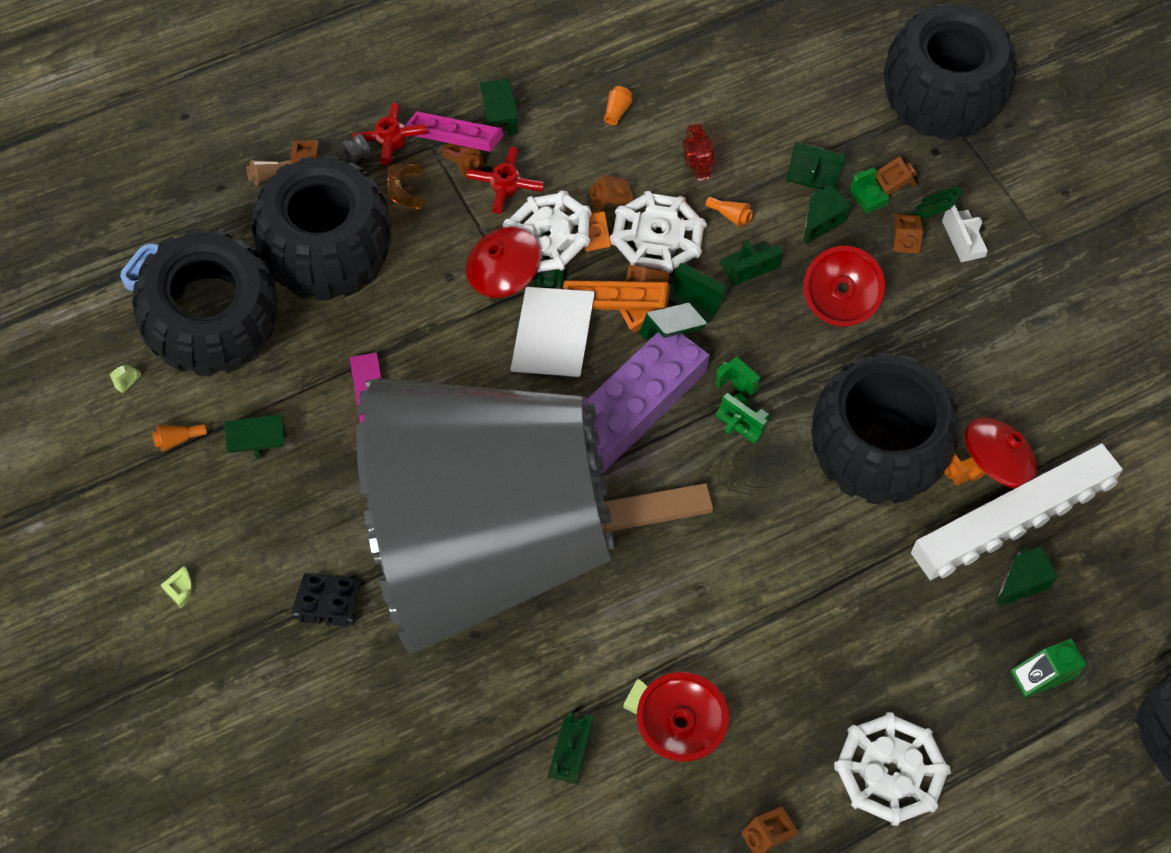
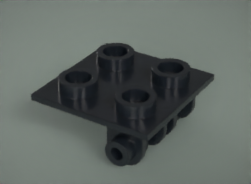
M304 573L291 614H294V619H299L300 623H315L317 618V624L321 625L322 618L325 617L326 625H330L331 618H333V625L343 627L353 625L355 620V613L353 611L362 579Z

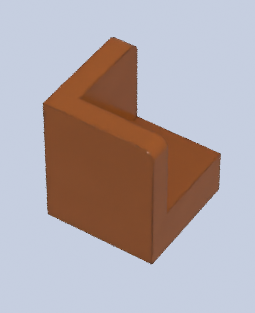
M629 265L625 282H668L670 273Z

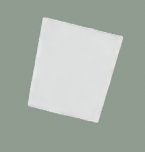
M526 287L511 372L579 377L582 370L594 292Z

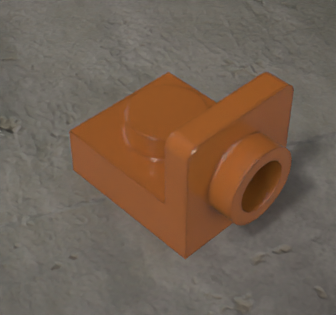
M319 140L293 141L290 153L291 164L300 161V158L310 156L318 158L320 151Z
M451 143L446 144L440 149L444 158L458 165L461 175L466 177L468 168L478 170L484 166L479 149Z
M900 156L877 170L876 179L888 196L908 183L912 187L917 185L913 178L917 175L910 162L905 164Z
M894 214V252L919 253L923 235L921 217Z
M783 807L755 817L742 831V835L753 853H767L771 848L788 842L799 834Z

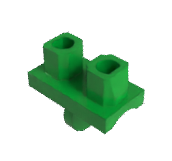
M727 393L723 396L721 406L715 414L717 418L727 424L725 433L731 436L737 431L752 443H757L768 422L769 414L762 409H757L754 412L748 408L747 399L741 394L731 396Z

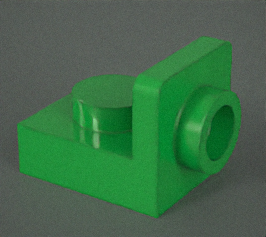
M874 167L867 171L862 170L853 177L850 194L866 214L887 205L890 199L875 180L877 170Z
M737 356L729 363L724 362L717 369L715 386L719 389L731 380L738 391L745 392L749 397L758 391L760 377Z

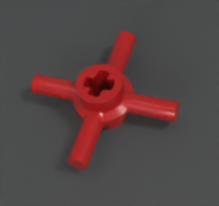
M398 103L391 104L389 116L381 118L376 123V130L353 133V138L355 135L361 134L366 142L377 141L383 146L380 162L383 165L390 164L392 151L400 149L405 144V137L428 134L427 124L404 127L402 123L398 122L401 108Z
M516 147L509 148L505 163L497 165L492 173L469 168L467 170L466 179L490 183L496 193L492 212L495 214L502 213L506 197L513 196L518 188L543 192L544 182L520 177L515 168L519 152Z

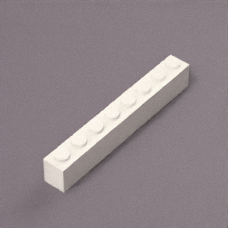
M1100 444L916 540L911 554L930 581L938 576L945 578L956 570L955 567L963 563L967 566L976 561L983 552L988 551L992 553L999 549L1004 541L1010 538L1014 541L1023 536L1030 527L1039 528L1049 521V517L1055 514L1061 516L1067 513L1077 502L1080 501L1081 504H1084L1091 500L1096 492L1100 490L1106 492L1117 485V478L1123 469L1106 447Z

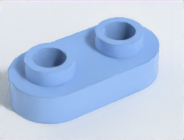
M146 244L142 246L122 269L121 279L126 289L133 291L135 284L133 280L138 279L141 265L150 253L155 254L157 252L158 245Z

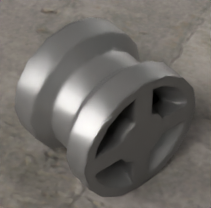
M361 134L355 135L351 141L345 140L340 143L341 150L348 163L353 162L357 164L359 159L371 157L370 148Z

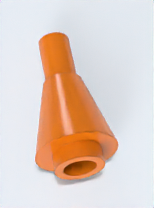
M708 197L706 200L707 207L719 211L739 228L748 225L753 217V211L749 203L723 202L712 197Z
M205 424L190 427L156 425L157 430L152 431L155 448L160 447L162 452L189 440V438L207 435Z

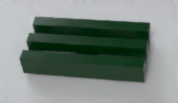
M956 185L924 197L922 199L923 203L918 204L916 207L918 210L913 211L911 215L920 216L922 220L950 210L963 191Z

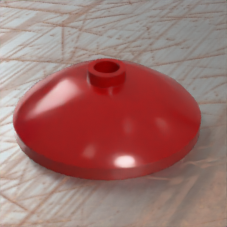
M504 227L494 230L482 237L470 251L465 266L466 278L471 287L482 296L488 298L510 296L523 289L536 275L541 262L540 246L535 237L525 229Z
M838 246L822 252L812 261L805 274L803 290L808 307L815 316L833 326L849 327L866 321L877 311L884 297L885 280L879 264L870 254L856 247ZM845 283L848 286V291L841 293L838 290V285Z
M986 417L976 418L966 427L964 438L967 449L976 464L992 479L1005 486L1018 488L1036 478L1037 460L1035 454L1024 436L1015 428L998 419Z
M674 672L663 675L648 685L639 699L636 719L642 739L656 754L672 761L691 762L708 756L719 747L727 732L729 712L722 693L709 680L693 673ZM682 720L686 723V726L683 728L678 727L676 722Z

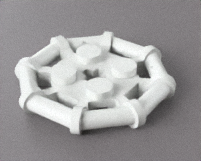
M561 190L557 194L534 198L530 196L527 198L528 201L510 219H505L503 227H519L527 230L535 237L540 246L541 260H544L543 256L554 258L541 261L537 272L560 269L561 271L565 269V265L583 247L589 245V218L592 212L588 206H583L569 196L567 191ZM549 205H555V207H554L553 209H551V208L548 207V206H549ZM568 207L575 213L568 217L564 214V211ZM533 211L534 214L524 224H520ZM578 225V233L572 234V229L574 230V226ZM546 231H550V232H551V234H550L549 236L544 235V236L542 237V235H543Z
M645 191L644 195L624 206H618L615 210L616 219L613 234L610 236V242L621 251L630 262V265L672 273L681 262L686 263L693 258H698L702 254L703 231L707 225L705 219L700 218L683 196L672 197ZM646 205L647 208L645 212L641 214L640 212H635ZM681 211L688 220L684 221L683 218L680 220L677 216L678 212ZM626 221L633 223L632 230H624ZM656 227H661L663 233L657 234L652 230H656ZM685 231H693L691 241L684 238ZM627 241H634L636 249H638L636 253L629 246ZM678 248H682L684 250V252L678 254L677 256L671 259V255H673ZM646 253L662 256L663 260L647 258L644 256L646 255Z
M886 712L885 716L858 726L852 725L848 728L849 734L838 761L834 763V770L839 773L852 801L851 806L855 810L857 808L891 822L893 826H899V823L929 811L934 812L938 808L939 796L946 777L951 773L950 766L946 764L932 736L933 731L930 728L924 729L894 716L893 712ZM885 729V737H880L877 741L870 742L866 737L869 734ZM895 730L916 739L912 744L894 737ZM857 745L865 750L860 763L851 761ZM922 745H924L933 765H924L923 756L918 751ZM895 763L897 768L900 769V773L895 772L893 776L887 774L888 769L884 767V764ZM853 773H859L865 780L866 789L862 792ZM923 776L933 777L927 793L919 788ZM874 795L889 802V807L872 801L869 797ZM907 796H913L917 801L903 808L899 807L898 802Z

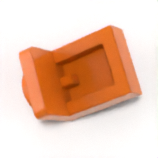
M955 453L950 466L944 471L945 475L952 479L956 486L969 480L977 481L986 474L972 457L961 462Z

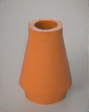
M616 86L609 92L606 114L604 116L606 123L610 125L618 124L620 118L633 102L630 90L622 86Z

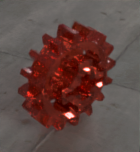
M702 124L689 125L686 128V140L682 142L685 164L688 165L689 170L692 169L696 180L710 179L712 176L711 166L715 165L712 139L710 140L708 135L705 136Z

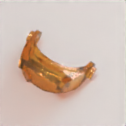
M395 164L388 166V198L403 207L416 209L424 207V199L408 194L401 187L399 181L404 176L421 174L423 167L420 164Z

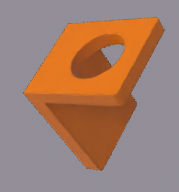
M592 211L589 218L588 237L590 238V243L587 247H584L586 252L611 246L604 211Z

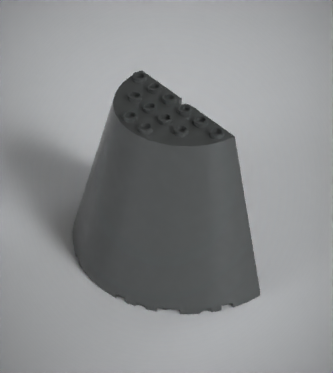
M384 378L366 381L365 384L368 390L360 392V405L357 408L358 415L364 414V422L356 423L361 495H367L368 503H366L368 510L363 512L369 534L371 553H374L375 563L381 565L383 575L386 577L379 579L381 591L389 608L392 623H399L400 625L398 636L408 653L422 650L611 561L610 550L615 549L612 531L607 532L606 523L611 522V516L604 498L607 496L605 480L602 479L601 475L604 466L601 453H598L597 445H600L598 429L595 428L594 424L597 416L594 403L589 404L586 397Z

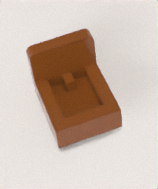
M602 175L589 191L594 209L599 211L607 202L624 206L634 200L628 180Z

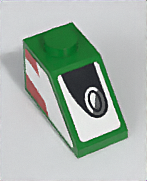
M1069 639L1045 648L1013 668L1010 673L1021 694L1026 698L1076 679L1086 664L1073 640Z

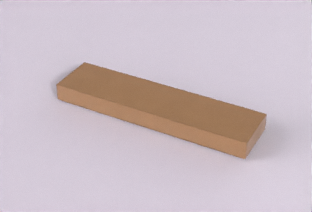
M706 483L605 502L609 507L611 522L606 523L607 532L708 514L713 511Z

